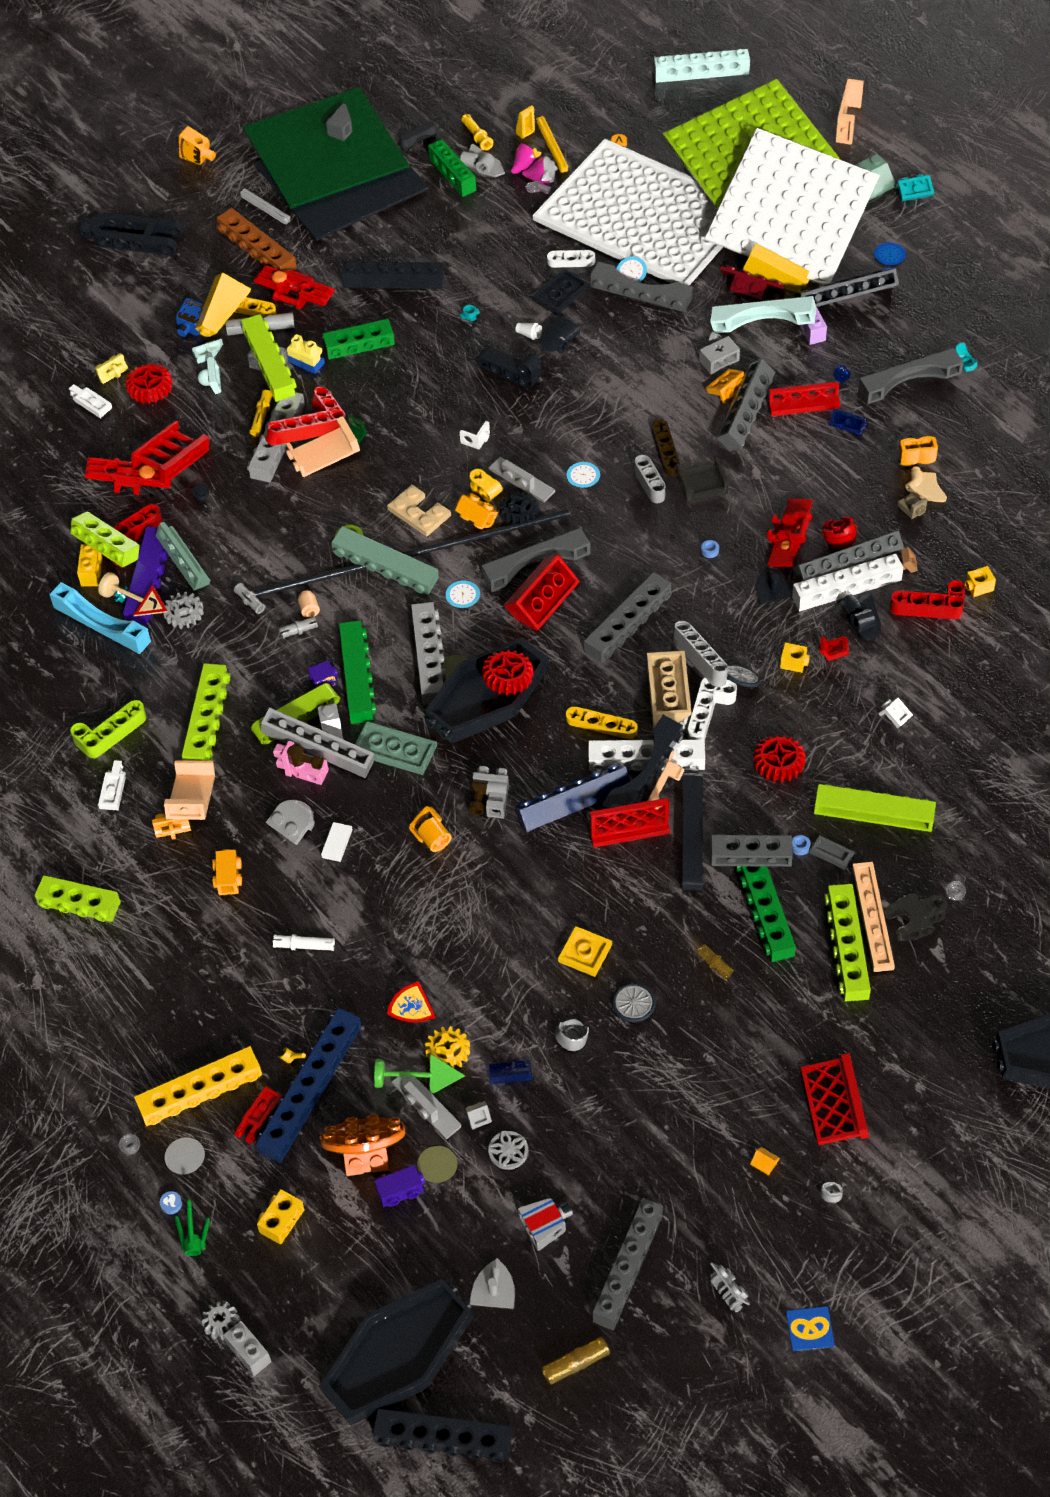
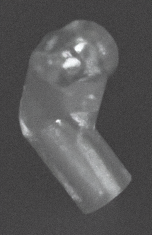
M539 181L529 182L526 185L529 193L541 191L549 194L551 191L550 186Z

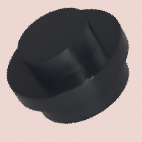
M197 484L192 488L193 497L200 501L205 500L210 493L209 487L205 484Z

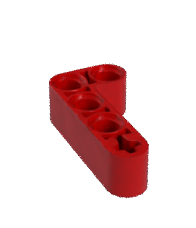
M155 504L147 505L113 528L135 542L144 536L146 527L157 528L162 523L160 508Z
M953 580L948 585L947 594L895 591L891 596L890 611L895 615L958 619L963 613L965 585L961 581Z

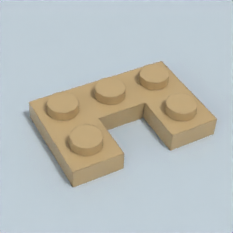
M411 485L389 503L387 507L390 512L427 537L451 516V511L437 502L425 513L416 506L425 499V493Z

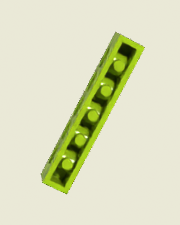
M203 665L183 748V761H212L211 749L216 744L215 732L219 730V715L223 713L222 701L227 696L226 684L230 683V673H227L226 665Z
M853 884L828 886V894H824L825 905L829 906L830 910L827 911L828 923H832V928L830 929L831 941H835L833 956L838 959L836 974L841 977L839 992L844 995V1002L869 1000L871 989Z

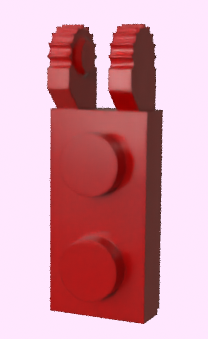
M267 1086L264 1087L242 1118L243 1121L237 1127L235 1136L238 1138L242 1137L249 1125L253 1128L247 1135L246 1142L249 1144L253 1143L259 1131L261 1132L266 1125L269 1117L276 1111L279 1100L284 1098L283 1095Z

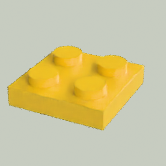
M575 926L558 958V962L595 977L612 946V941Z

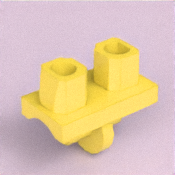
M120 353L110 357L103 364L96 365L95 370L100 382L104 384L114 377H121V373L128 370V366L124 361L123 355Z

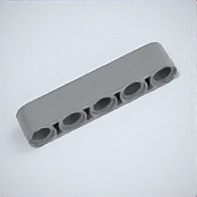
M686 621L676 622L673 642L681 651H685V656L711 685L716 687L725 686L728 665L690 623Z

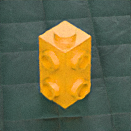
M475 494L462 495L458 499L455 509L456 512L460 513V517L467 521L471 520L474 522L473 525L479 529L491 528L498 514L493 509L494 506L487 502H481L479 500L480 497Z
M225 849L216 851V859H213V871H216V876H213V887L217 888L219 895L239 894V886H242V876L238 874V869H242L241 857H237L236 850Z

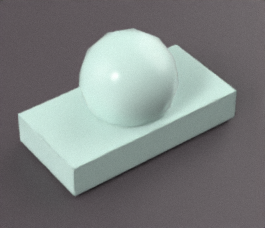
M213 357L207 358L208 369H203L199 372L198 381L201 385H210L214 393L218 394L221 393L219 366Z

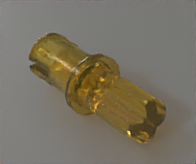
M702 945L698 949L697 953L709 964L710 968H714L724 979L731 976L734 970L721 959L720 955L717 956L706 945Z

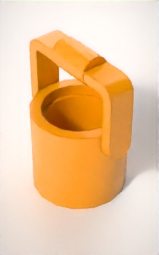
M429 806L421 810L409 826L410 831L420 842H424L432 852L445 848L452 838L451 834L441 823L442 818L434 808ZM430 812L434 818H430L423 822L417 831L416 827L424 820V818Z

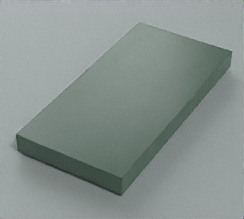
M366 721L355 745L373 752L374 761L423 775L437 747V741Z

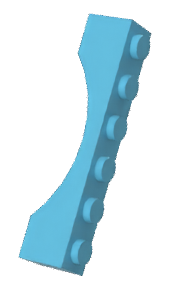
M62 582L50 593L55 609L138 654L151 642L146 627L135 621L120 620L102 612L89 603L75 589Z

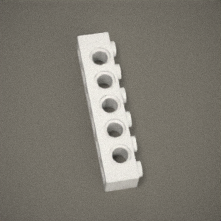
M896 554L795 583L793 584L792 598L799 611L842 599L850 594L856 595L902 580L903 566Z
M653 740L589 741V771H604L608 769L607 766L614 763L625 766L627 770H644L651 758L654 742ZM682 740L679 744H675L673 747L675 754L670 762L683 767L684 770H705L704 740ZM666 758V759L664 760V762H663V763H664V766H663L662 770L664 769V767H665V765H666V763H667V761H668V758Z

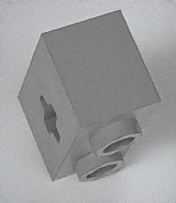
M727 336L700 349L699 362L710 374H713L738 362L740 348Z
M242 1321L224 1334L228 1347L253 1376L271 1363L269 1353Z

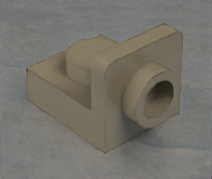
M913 493L898 501V507L911 519L921 516L926 511L927 499L919 500Z

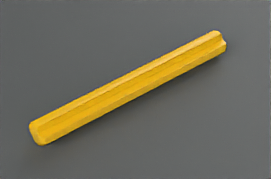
M544 116L537 117L536 123L560 172H567L568 165Z

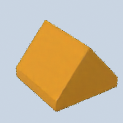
M761 1147L756 1150L750 1165L769 1176L780 1158Z

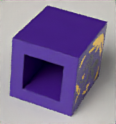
M329 661L308 668L309 679L314 689L325 683L330 684L331 687L337 685L336 677H338V672L335 666L332 667Z

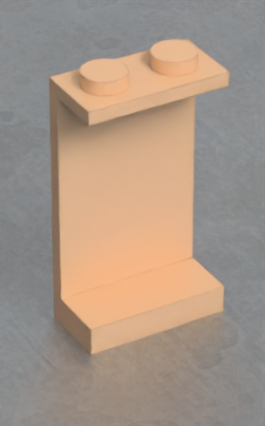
M847 80L838 115L836 142L852 144L855 115H849L846 112L848 106L861 108L864 81Z
M343 416L337 419L339 428L295 449L292 448L290 442L286 443L288 450H286L287 456L290 460H294L292 464L296 472L300 471L302 476L305 477L360 451L357 439Z
M175 760L176 778L171 798L165 799L164 802L166 819L205 820L215 779L213 761Z

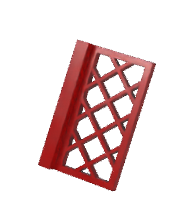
M668 798L590 812L589 832L593 848L670 834Z
M850 1053L841 1055L842 1058L801 1067L818 1145L859 1136L861 1139L869 1138ZM840 1066L841 1071L836 1077L827 1073L830 1067ZM817 1071L820 1073V1076L814 1082L807 1077V1072ZM824 1076L833 1080L828 1089L819 1085ZM837 1083L845 1087L841 1096L832 1092ZM816 1088L825 1092L820 1101L812 1097V1093ZM828 1095L837 1099L832 1108L823 1103ZM841 1102L849 1106V1110L845 1115L836 1111ZM820 1107L830 1111L824 1120L816 1116V1112ZM833 1114L842 1118L837 1127L828 1123ZM845 1121L854 1126L855 1131L845 1133L840 1129ZM824 1126L834 1130L831 1136L821 1138L820 1132Z

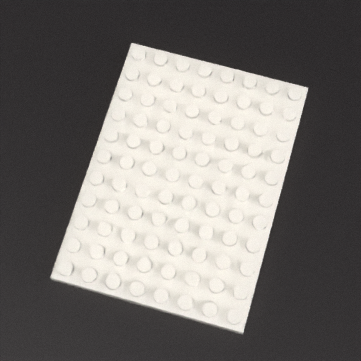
M604 139L533 215L534 221L621 261L631 256L639 257L645 262L647 273L669 283L678 282L690 285L723 248L720 245L705 240L718 209L695 178L607 139Z

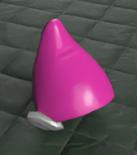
M545 156L538 159L527 170H523L522 174L537 183H552L557 166L553 160L551 161Z

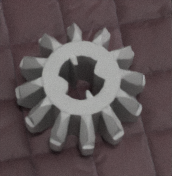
M217 1301V1307L209 1305L210 1312H203L205 1319L201 1323L205 1327V1333L207 1335L211 1334L212 1339L215 1340L220 1335L221 1340L224 1341V1334L233 1328L240 1318L236 1314L237 1310L235 1307L230 1308L228 1302L221 1306V1303Z

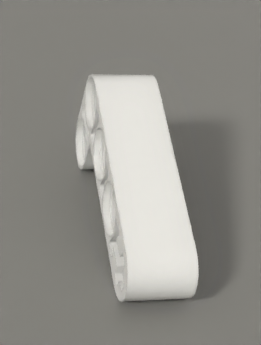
M706 678L701 681L688 726V740L705 741L715 703L730 705L736 701L737 685L727 680L725 686L716 687L711 685Z

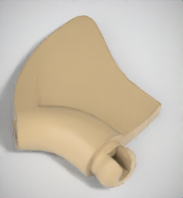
M917 466L911 469V481L905 485L909 493H913L921 499L926 498L928 501H946L947 496L937 483L936 473L922 472Z

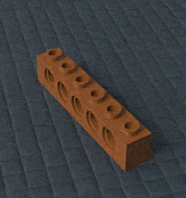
M233 208L217 217V228L220 233L228 236L232 242L238 244L242 250L247 251L252 258H256L263 266L267 265L282 271H295L297 269L295 256Z

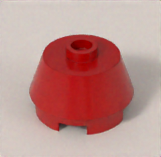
M842 516L843 520L834 521L830 519L823 524L822 536L830 548L835 550L845 549L856 542L858 526L854 523L852 517Z

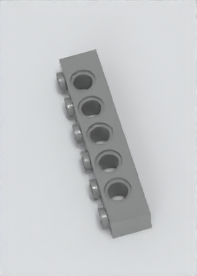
M295 392V396L277 401L276 408L271 412V419L266 423L265 432L260 436L259 445L254 449L253 458L248 462L247 470L250 472L251 479L271 482L287 445L286 443L270 445L266 442L268 424L273 421L301 416L305 407L303 394Z
M433 602L412 604L423 705L431 703L444 685L443 680H446L445 668L441 669V665H444V655L439 653V650H443L442 639H438L437 636L441 635L440 624H436V620H439L438 609H434Z

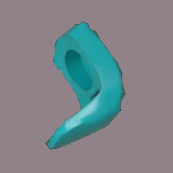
M962 342L955 346V350L963 360L962 370L965 372L973 371L978 364L969 354L965 343Z

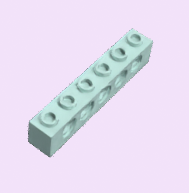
M748 49L654 57L656 83L749 74L750 68Z

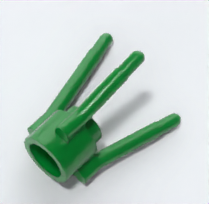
M188 1199V1235L186 1239L178 1216L175 1217L181 1241V1251H184V1254L187 1256L200 1255L201 1250L205 1249L210 1218H206L202 1236L199 1239V1235L193 1234L191 1200Z

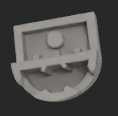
M287 800L277 806L266 823L297 845L307 830L312 831L315 824L313 820L314 812L304 802Z

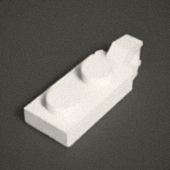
M73 384L69 388L73 400L99 418L112 409L110 402L87 387L80 389Z
M114 761L112 771L108 770L105 773L98 803L99 809L119 810L126 779L122 761Z

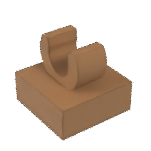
M909 547L901 549L902 555H899L898 558L903 566V570L907 568L911 573L918 571L914 553Z

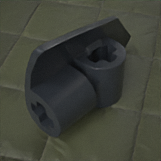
M555 316L539 338L542 351L554 352L556 350L559 353H563L567 349L569 342L580 334L577 324L564 317Z
M871 591L858 599L852 594L847 595L842 599L840 605L849 615L852 627L863 640L875 641L881 628V622Z

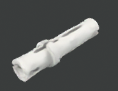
M292 934V936L274 935L273 937L275 939L273 940V948L334 951L333 946H335V938L299 937L297 934Z

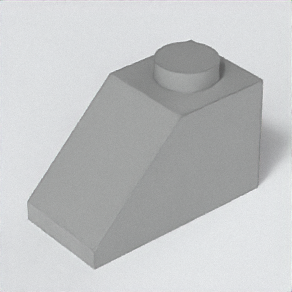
M336 703L319 706L318 712L322 731L343 739Z

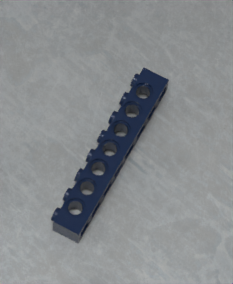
M339 1008L335 1014L329 1017L328 1026L325 1031L322 1030L320 1032L316 1046L312 1047L308 1053L307 1061L299 1067L296 1079L290 1082L287 1094L279 1100L275 1114L271 1115L267 1121L266 1129L258 1135L256 1145L259 1154L279 1163L282 1162L362 1027L360 1017ZM327 1048H331V1049H332V1050L329 1051V1052H325V1051H324V1050L327 1049ZM317 1065H322L321 1068H314ZM306 1082H312L311 1085H304ZM296 1099H302L301 1102L294 1103ZM286 1116L292 1117L289 1120H283ZM277 1133L281 1134V1136L277 1138L273 1137V1135Z

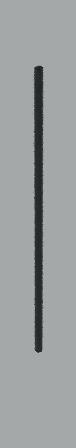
M567 509L529 519V523L522 521L523 523L520 525L517 522L515 525L509 524L401 553L415 557L570 516V513ZM355 564L255 590L256 597H261L367 568L360 564Z

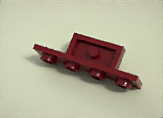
M721 266L720 268L723 274L734 277L730 287V291L762 301L767 288L782 293L786 292L783 283L773 280V282H770L763 276L758 275L754 277L751 276L750 272H738L731 266Z

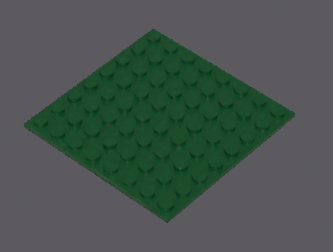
M360 87L243 126L244 132L290 209L410 167ZM342 104H346L352 125V132L344 141L329 136L326 128L327 120L332 117Z

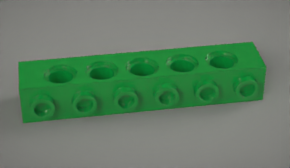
M735 866L736 871H740L741 886L746 888L747 891L745 894L746 901L753 908L751 913L754 922L757 921L759 926L757 927L759 938L764 940L763 948L765 955H769L771 962L795 957L796 946L767 866Z

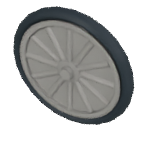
M728 665L727 679L733 683L744 687H757L760 684L759 676L752 670L739 665Z
M641 984L622 986L616 991L612 1000L614 1012L618 1017L627 1022H640L652 1015L656 1005L655 997L651 990Z

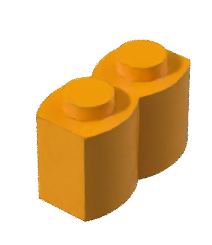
M925 436L919 439L906 438L901 440L898 453L900 464L910 466L917 463L929 464L935 462L938 449L936 438Z

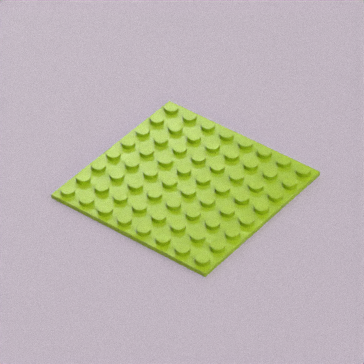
M778 79L663 133L665 139L717 209H719L757 128L839 159L838 155Z

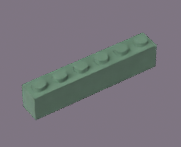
M343 526L332 541V551L335 555L345 557L354 564L365 566L372 572L376 571L387 579L398 581L403 586H409L418 593L429 595L439 579L437 568Z

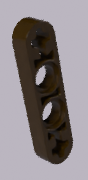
M657 419L652 424L653 436L664 472L667 475L674 476L680 471L679 458L667 421ZM667 439L669 441L666 443H662L659 440ZM664 452H671L672 455L666 456V455H664L663 453H664Z

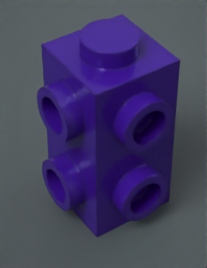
M415 1165L402 1167L398 1172L384 1174L374 1180L383 1208L395 1206L407 1198L414 1199L424 1192L422 1184H425V1179L421 1171L417 1172Z

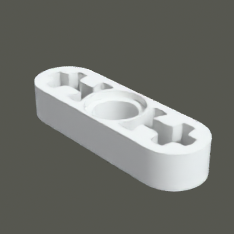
M591 250L551 251L547 254V263L550 267H590L595 264V253ZM574 257L575 260L570 261L567 258Z

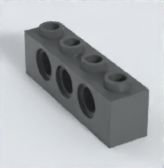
M764 834L712 835L711 866L792 867V836L784 834L777 836Z

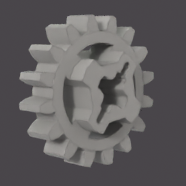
M184 592L183 595L177 593V597L170 596L171 601H165V607L168 612L163 613L164 618L168 624L172 623L173 627L179 625L180 629H182L183 625H186L189 628V624L196 625L195 620H201L200 615L204 614L202 602H200L199 597L195 598L193 593L190 596L187 595V592Z

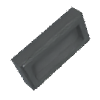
M821 835L817 837L810 848L811 854L844 870L854 856V851Z

